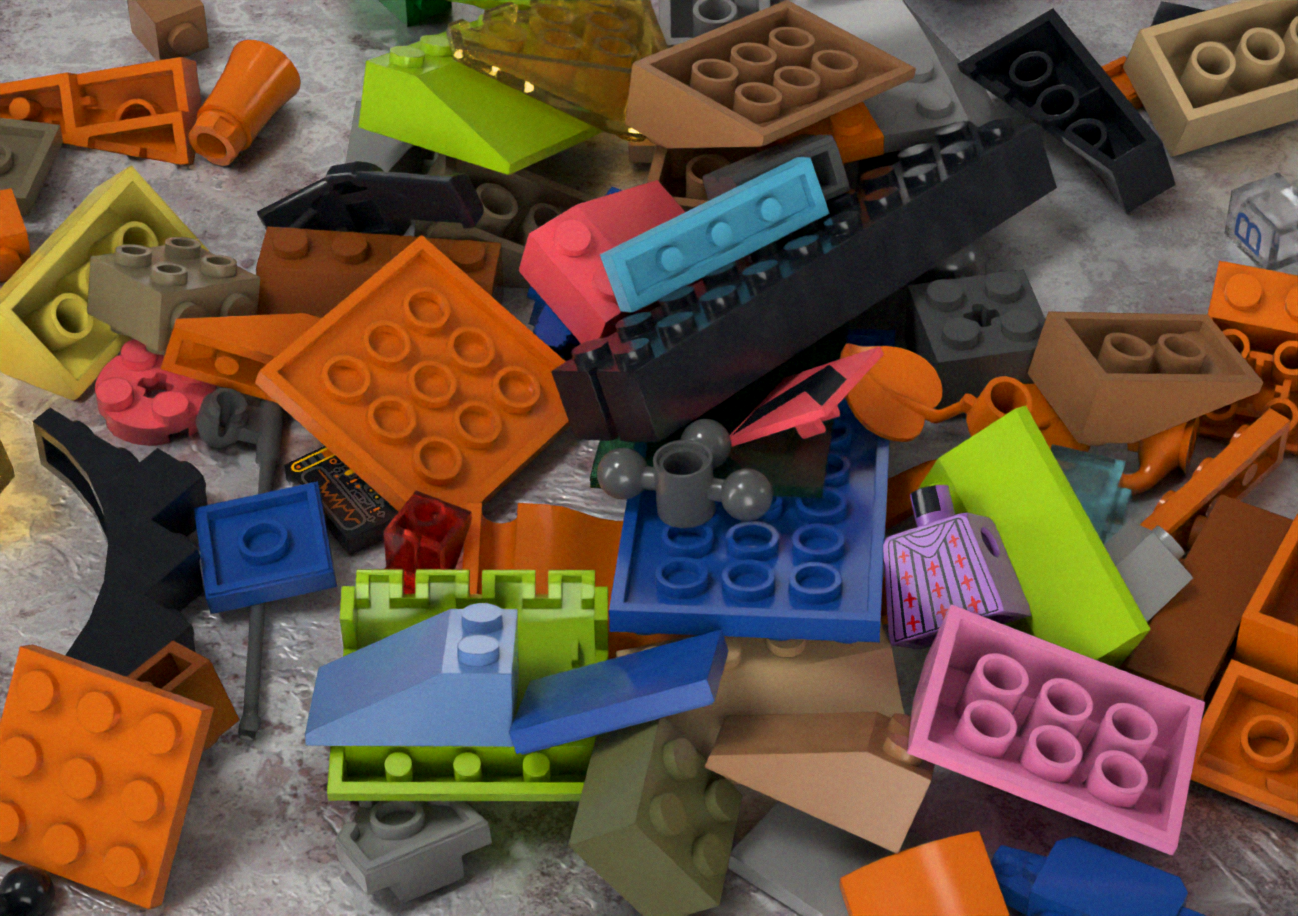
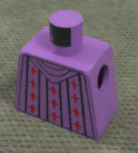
M933 485L913 491L910 494L917 527L889 536L883 544L888 630L891 645L918 650L931 647L951 604L1001 624H1007L1031 616L1029 604L994 522L988 517L972 513L955 515L948 485Z

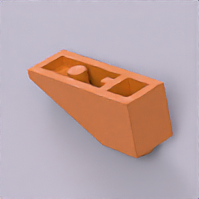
M306 313L176 319L161 370L219 387L231 388L243 394L275 402L255 384L259 370L321 318Z

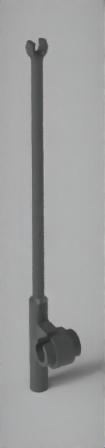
M219 388L206 395L195 420L200 438L206 444L217 448L227 447L238 440L257 444L255 462L260 467L258 494L274 491L275 468L279 466L281 458L284 409L279 404L260 399L259 407L247 405L244 396L231 388ZM266 603L250 606L244 706L238 730L239 738L247 742L255 740V734L261 725L258 707Z

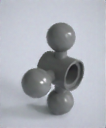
M701 419L691 423L686 427L679 441H673L660 447L653 457L654 467L648 466L644 457L637 451L630 448H616L603 456L597 470L598 482L601 488L613 498L630 499L639 495L644 489L655 490L659 518L664 523L677 528H692L709 521L716 510L715 501L722 502L724 509L732 517L741 521H752L762 517L769 510L773 500L771 483L764 474L757 470L740 469L731 473L726 479L714 478L713 469L721 466L729 457L731 438L722 424L711 419Z

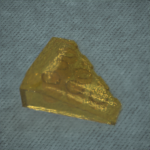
M531 0L530 5L532 7L523 11H517L518 5L508 2L485 10L482 19L484 24L481 26L469 28L470 22L464 19L448 24L446 34L453 60L602 131L615 134L623 140L642 142L648 139L643 134L625 125L633 63L668 49L650 0Z

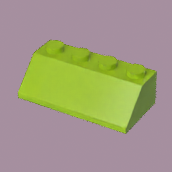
M1027 406L1015 408L937 459L918 489L933 485H948L955 515L972 513L988 517L994 522L1029 604L1031 616L1004 625L1119 668L1151 629Z

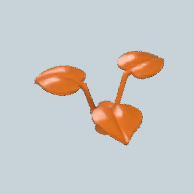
M847 343L842 349L840 359L878 346H858ZM880 346L884 355L845 396L849 408L864 427L879 437L891 441H913L921 433L925 420L937 424L961 413L967 414L966 422L969 434L972 437L1015 408L1026 405L1063 473L1076 468L1084 460L1091 447L1076 441L1035 383L1023 384L1012 377H996L986 385L978 398L966 393L959 402L936 410L935 408L941 401L943 389L935 368L920 355L899 347Z

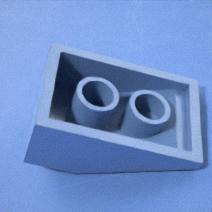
M488 603L472 604L464 609H449L319 667L305 731V745L513 747L509 730L516 716L519 684L518 609H501L496 605Z

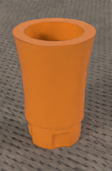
M258 40L238 42L233 47L224 71L211 94L198 110L197 121L188 134L189 143L194 151L205 157L212 164L226 166L235 160L239 152L248 149L275 113L298 93L301 80L292 61L284 53L268 43Z

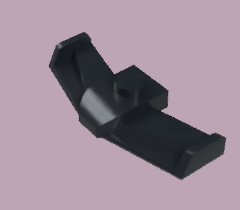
M355 161L331 166L326 177L257 211V215L265 230L267 226L338 231L345 227L347 232L404 236L412 224L410 220L461 223L464 229L473 228L481 219L484 208L469 176L465 173H453L443 176L384 172L383 169L375 164Z

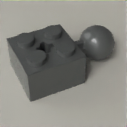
M978 239L915 278L917 284L907 285L905 342L909 351L920 355L935 368L941 380L943 392L941 401L935 408L936 410L959 402L966 393L978 398L986 385L996 377L1007 376L1017 379L1023 384L1034 383L1027 373L1046 319L1024 269L985 274L986 254Z

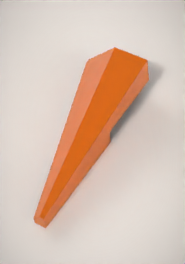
M177 57L80 74L66 72L0 83V118L60 125L64 144L179 165H193L196 152L189 143L188 134L195 125L197 112L202 106L195 60Z

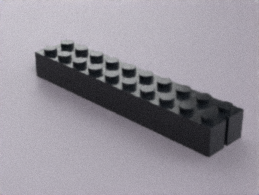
M1002 118L973 128L969 127L967 121L943 126L935 131V140L901 151L898 154L899 161L897 163L864 173L860 177L862 184L826 201L830 214L706 275L693 286L682 287L658 299L660 306L650 312L633 314L620 320L615 325L617 332L607 338L594 339L575 347L571 351L573 358L551 371L575 440L613 441L619 437L620 441L630 442L662 441L1055 190L1057 186L1038 124L1013 125L1010 118Z

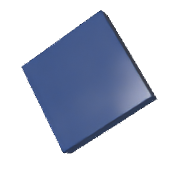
M318 481L194 508L205 595L210 614L337 587Z

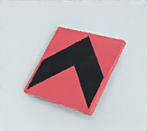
M880 346L785 377L730 435L731 447L793 427L796 428L798 434L803 439L825 433L826 427L822 422L840 416L838 404L884 355Z

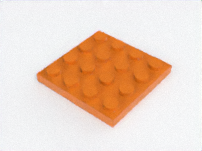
M423 235L419 236L261 368L255 381L256 385L437 547L441 546L465 524L466 503H482L483 507L570 427L551 373L552 370L566 361Z

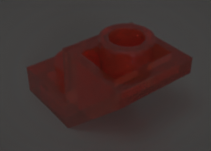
M417 490L413 493L384 530L386 561L384 569L404 570V594H415L416 569L456 568L472 522V512Z

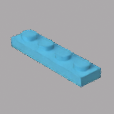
M796 157L600 254L620 311L633 313L830 213L811 158Z

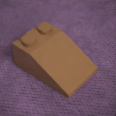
M1048 311L1027 373L1076 441L1090 446H1103L1106 443H1135L1259 393L1263 384L1262 379L1208 314Z
M879 712L726 715L704 768L898 854L932 781L935 764L907 753L910 716L894 713L892 718Z

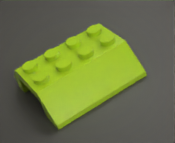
M357 569L356 589L355 586H342L339 620L344 648L343 657L449 609H464L469 605L477 603L493 604L501 609H518L519 684L517 714L531 680L609 660L608 587H595V570H549L548 594H536V570H482V594H470V570L416 569L415 594H404L403 569ZM599 735L523 755L521 753L516 754L514 746H330L327 797L328 801H580L595 739Z

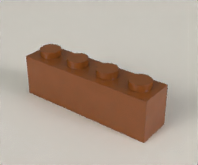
M1221 494L1209 517L1200 514L1196 518L1187 542L1189 553L1186 559L1180 558L1178 560L1191 574L1193 579L1147 622L1151 630L1118 669L1205 702L1203 719L1231 659H1234L1241 617L1293 520Z

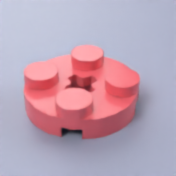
M132 339L122 346L121 355L113 358L101 370L95 383V394L99 414L105 418L106 426L114 436L133 444L157 446L170 443L169 434L179 433L187 428L189 436L198 432L195 420L201 403L206 395L218 389L217 386L161 370L164 355L151 353L146 350L145 344ZM167 390L166 392H159L155 398L147 397L148 392Z

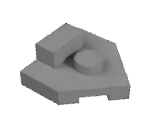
M359 801V809L352 822L347 821L343 825L335 840L339 862L367 895L389 887L403 904L465 878L461 856L492 843L489 823L468 801Z

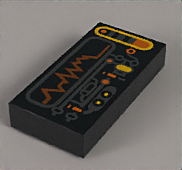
M326 446L284 465L286 480L292 487L318 481L327 529L349 555L403 529L402 514Z

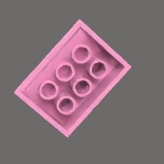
M951 604L924 661L912 704L907 753L1173 856L1178 847L1205 702Z

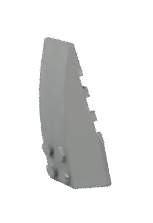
M770 0V6L785 0ZM788 0L916 68L913 79L863 101L884 135V153L905 150L915 145L930 143L936 139V130L951 123L967 121L969 127L973 128L1001 119L986 89L960 72L957 64L961 61L904 0ZM859 160L843 164L850 185L849 189H854L858 186Z

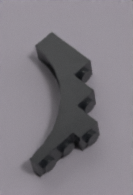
M52 408L47 409L32 421L40 463L73 489L96 518L108 545L104 582L91 616L65 656L127 677L171 641H175L196 652L193 638L194 629L181 611L204 592L200 554L198 548L188 538L197 530L194 508L208 505L204 475L193 464L187 461H179L159 448H156L139 462L129 450L122 447L116 448L96 436L83 422L78 420L72 421Z

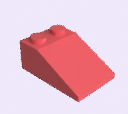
M658 180L577 204L529 233L518 271L581 344L594 339L607 338L617 332L615 325L620 320L633 314L650 312L660 306L657 300L633 313L621 312L600 254L685 213V211ZM702 278L699 279V280H697V281H695V282H693V283H691V284H689V285H687V286H693L694 284H696V283H698L699 281H701Z

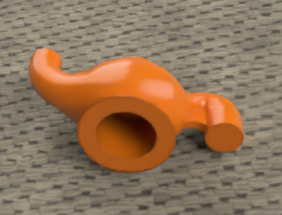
M1199 417L1135 443H1127L1128 451L1138 453L1139 469L1131 474L1117 472L1113 485V494L1125 496L1146 492L1177 468H1180L1187 475L1196 447Z

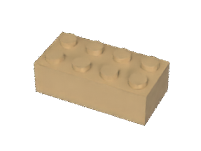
M1241 0L1139 30L1123 68L1171 157L1298 119V0Z

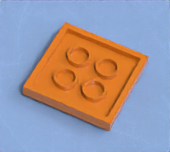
M34 644L20 646L0 721V854L147 909L162 905L214 707Z

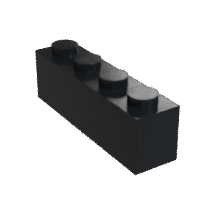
M1054 8L957 64L960 72L1072 148L1101 180L1126 213L1176 185L1160 138Z

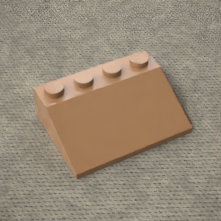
M785 0L634 62L632 65L625 125L646 136L650 142L664 146L667 149L762 147L913 79L916 68L802 7Z

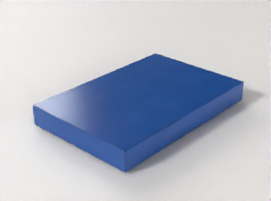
M722 629L531 680L509 730L516 754L521 753L523 755L712 705L716 699L729 652Z

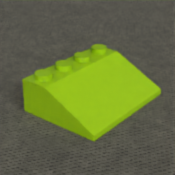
M481 14L478 16V20L467 24L451 25L448 31L437 35H424L416 43L408 46L392 47L389 53L367 60L358 128L510 175L620 125L621 114L533 32L511 26L512 20L506 16Z

